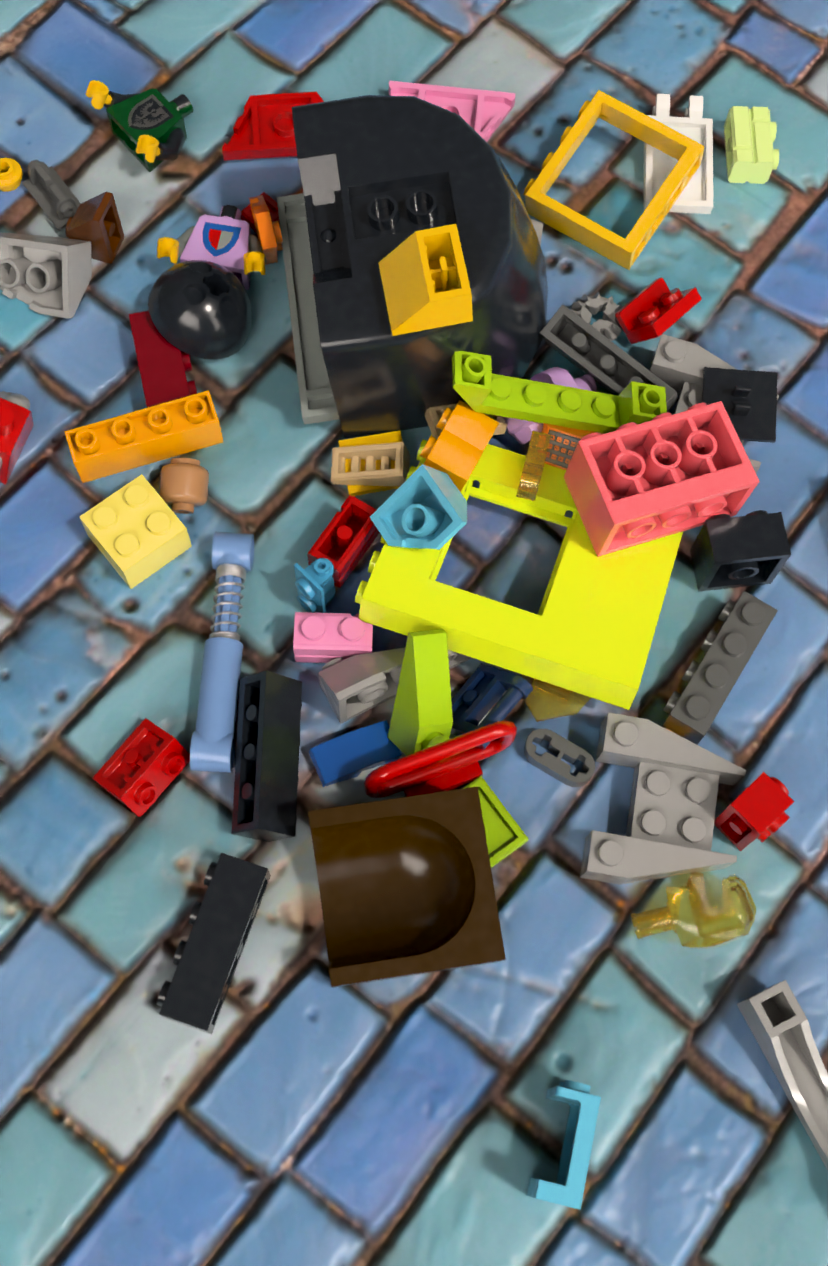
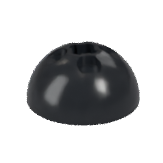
M205 260L184 261L164 271L150 289L148 308L151 319L160 334L177 349L198 358L222 359L235 354L245 344L252 326L251 301L241 281L225 267Z

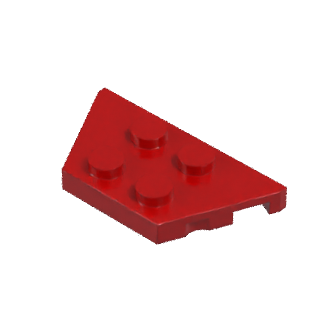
M317 91L250 95L244 106V113L238 117L233 127V136L229 143H224L222 147L224 161L297 156L292 107L324 101Z

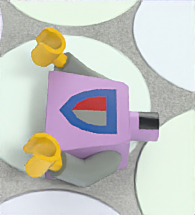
M222 206L219 217L205 214L200 216L196 225L191 226L177 239L170 237L158 239L156 258L170 257V262L174 264L178 262V258H180L181 262L205 260L217 263L231 271L247 290L250 288V275L252 271L266 275V258L262 253L258 237L251 234L249 223L240 220L241 211L235 206Z

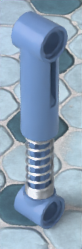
M214 533L212 567L216 570L215 581L218 585L214 589L217 595L213 598L216 605L212 608L215 613L211 617L214 623L210 627L212 633L209 635V639L205 640L196 730L193 732L190 747L191 771L232 773L235 759L234 732L243 644L239 641L240 635L237 633V629L241 627L238 619L242 618V615L239 613V609L243 608L240 600L244 598L241 590L245 588L243 583L246 581V573L253 569L254 534Z

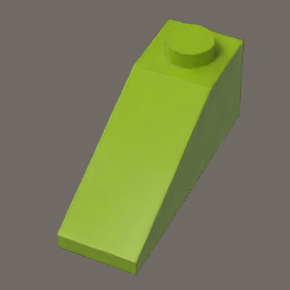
M443 629L408 633L388 738L406 756L450 738L453 715L447 632Z

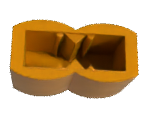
M459 400L454 410L447 407L436 427L441 429L442 432L438 439L430 436L420 456L426 459L424 465L447 473L461 492L499 422L483 413L475 412L469 405Z

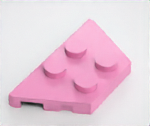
M389 81V96H415L456 113L486 142L515 104L516 93Z

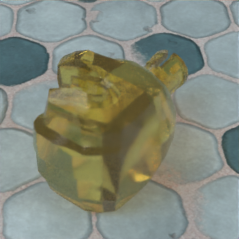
M692 872L687 886L666 887L667 906L631 914L633 927H637L635 933L638 940L643 939V937L674 930L683 947L710 949L731 943L748 935L755 920L756 904L745 880L734 874L729 875V877H722V898L724 903L719 907H713L708 902L704 874Z

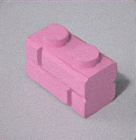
M295 612L293 640L295 662L328 663L340 657L345 660L353 655L372 653L373 624L361 621L359 614L352 616L351 613Z

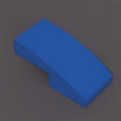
M387 720L348 732L321 743L308 751L323 787L358 777L364 770L385 765L402 756L400 749L388 738L390 726Z

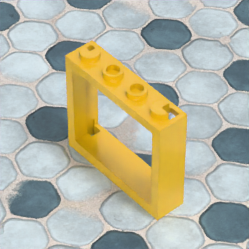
M598 90L591 101L586 100L574 126H568L560 139V146L555 153L550 152L546 156L542 164V171L537 179L532 178L526 185L523 193L525 196V208L532 217L630 270L700 167L705 146ZM599 118L679 160L626 238L617 235L546 195Z

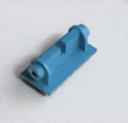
M319 558L305 569L296 563L294 565L296 577L294 583L298 591V602L309 613L314 611L316 613H326L325 606L335 597L336 593L334 578L332 577L334 573L332 562L326 558Z

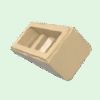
M404 442L332 448V484L401 486L406 481L410 469V454ZM346 459H351V472L345 473ZM361 459H366V471H360ZM376 460H381V470H376ZM391 460H395V469H391Z

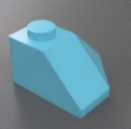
M422 464L370 516V519L388 546L440 550L467 524V501L447 473Z

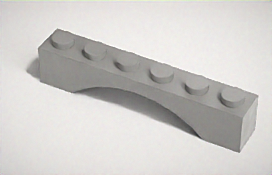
M784 980L737 1003V1006L828 1171V1073L813 1039L808 1019L788 983Z

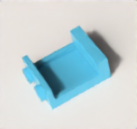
M565 1080L564 1082H559V1086L547 1089V1099L569 1105L556 1183L530 1178L526 1196L581 1210L601 1100L600 1096L590 1094L591 1086Z

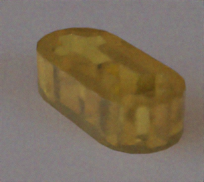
M532 431L516 497L535 501L551 434Z

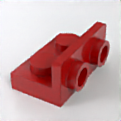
M658 278L617 311L615 317L630 343L635 344L662 335L701 301L702 298L696 287L684 291L675 288L670 291L664 279Z
M145 718L92 779L124 803L135 815L141 817L155 803L175 777L182 772L183 768L190 761V754L175 737Z

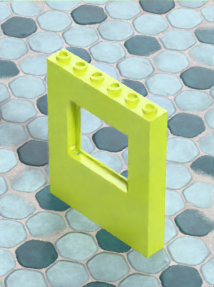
M422 440L416 458L420 462L417 467H410L406 480L426 461L420 454L428 440ZM487 444L472 474L461 490V494L466 501H468L469 496L567 527L538 615L437 582V576L453 537L440 550L391 547L388 546L381 536L380 543L384 544L381 552L376 550L373 552L368 567V572L371 573L368 582L361 581L356 593L355 603L360 604L359 619L361 621L408 636L409 632L443 629L447 632L448 650L629 710L640 686L683 531L597 557L565 482L564 475L566 470ZM474 480L480 482L479 488L473 487ZM567 510L573 512L572 518L565 516Z

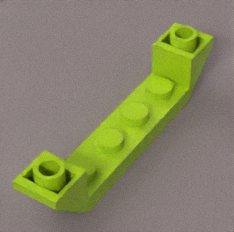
M457 351L452 356V387L478 413L606 434L615 431L626 423L635 422L638 425L651 421L657 415L667 412L665 387L631 381L619 395H612L493 374L491 356Z

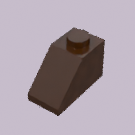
M104 192L79 205L74 217L71 216L68 219L65 232L69 239L91 241V258L109 264L113 263L125 236L113 193Z

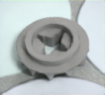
M599 292L589 297L584 294L579 301L573 303L571 311L588 324L591 323L592 314L596 315L598 312L603 311V319H598L591 326L610 341L616 339L623 330L615 317L616 312L622 308V305L614 303L612 296L609 298L601 297Z

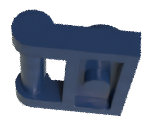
M481 663L451 699L453 724L450 734L459 736L488 724L504 720L520 699L525 700L530 695L533 687L519 675ZM490 742L484 743L477 747L479 749L484 750Z

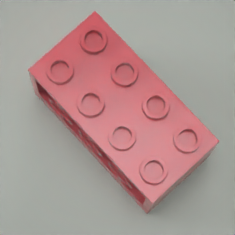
M722 401L709 405L704 402L698 403L684 412L673 415L670 412L662 413L651 421L638 425L635 422L626 423L615 431L602 435L599 432L588 434L578 441L564 475L565 482L597 557L702 526L706 520L716 515L727 514L730 517L736 516L760 482Z

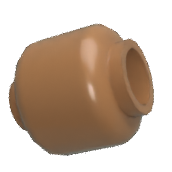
M172 458L171 464H167L161 469L159 495L167 505L172 506L171 510L174 513L193 514L194 507L202 506L207 502L209 472L200 466L199 460Z

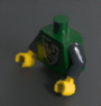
M92 80L89 82L85 95L88 98H92V106L98 110L102 109L103 106L107 108L106 111L112 133L149 172L154 170L164 160H176L187 139L183 118L193 113L192 104L184 94L169 102L157 89L151 88L142 93L123 95L109 91L108 87L100 81Z

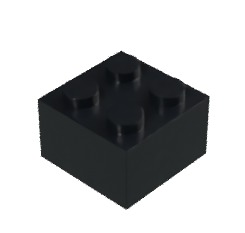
M758 510L748 513L746 516L730 517L727 514H720L706 520L690 549L698 592L771 584L791 556L782 512L768 513L764 510Z

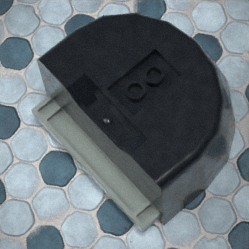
M364 95L292 107L297 158L303 193L277 197L283 240L284 265L304 425L340 419L345 439L427 427L428 423L425 413L429 407L457 404L459 400L464 403L466 402L452 387V356L457 351L491 356L493 374L522 378L543 340L540 332L546 326L548 296L546 264L536 231L517 187L500 157L495 153V150L460 115L415 96ZM457 224L472 293L473 321L392 336L378 263L415 231Z

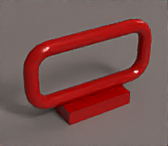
M497 721L382 765L367 775L364 781L365 793L370 798H383L403 791L405 797L449 791L470 783L483 776L478 761L505 750L513 743L517 733L516 725L512 721ZM490 742L484 750L479 749L477 747L484 743Z

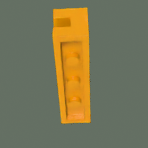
M209 390L64 431L74 465L82 483L223 443L219 419Z

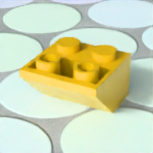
M457 224L415 231L378 263L392 336L473 321L472 293Z

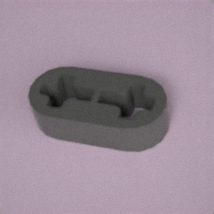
M537 729L532 731L526 740L524 755L527 761L560 782L571 787H581L586 785L592 778L595 771V761L592 755L564 737L548 729ZM543 740L549 742L548 750L558 757L548 752H544L542 756L535 753L536 746L533 742L540 744ZM561 759L571 764H574L576 760L582 761L584 763L582 770L586 774L579 772L576 777L569 773L571 766Z

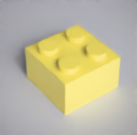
M142 474L79 516L89 538L130 589L192 547L187 528Z

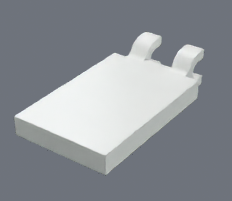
M657 94L656 106H653L652 115L647 116L705 146L700 167L669 212L711 214L713 209V119L703 118V96L690 95L689 108L685 109V117H671L670 94ZM645 142L643 211H645L679 161Z

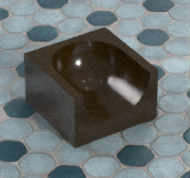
M478 787L308 811L332 988L485 965L506 960Z

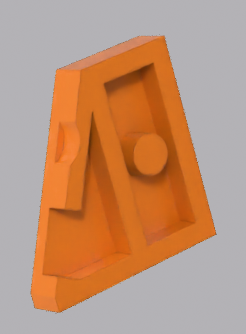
M263 195L249 198L262 253L266 258V264L278 262L277 251L283 250L279 222L271 221L269 209Z

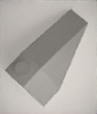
M0 232V290L3 291L2 294L11 299L17 298L28 304L29 309L38 314L73 318L92 278L91 241Z
M405 648L353 655L345 660L340 657L329 661L323 666L322 671L318 672L319 685L340 724L396 697ZM448 650L449 669L471 659V657Z

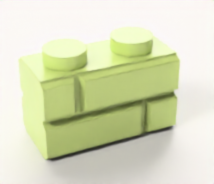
M733 106L729 109L724 124L729 183H745L749 181L752 184H765L768 182L772 170L777 169L779 150L773 149L777 125L776 122H771L770 109L768 107H752L749 109L748 106Z

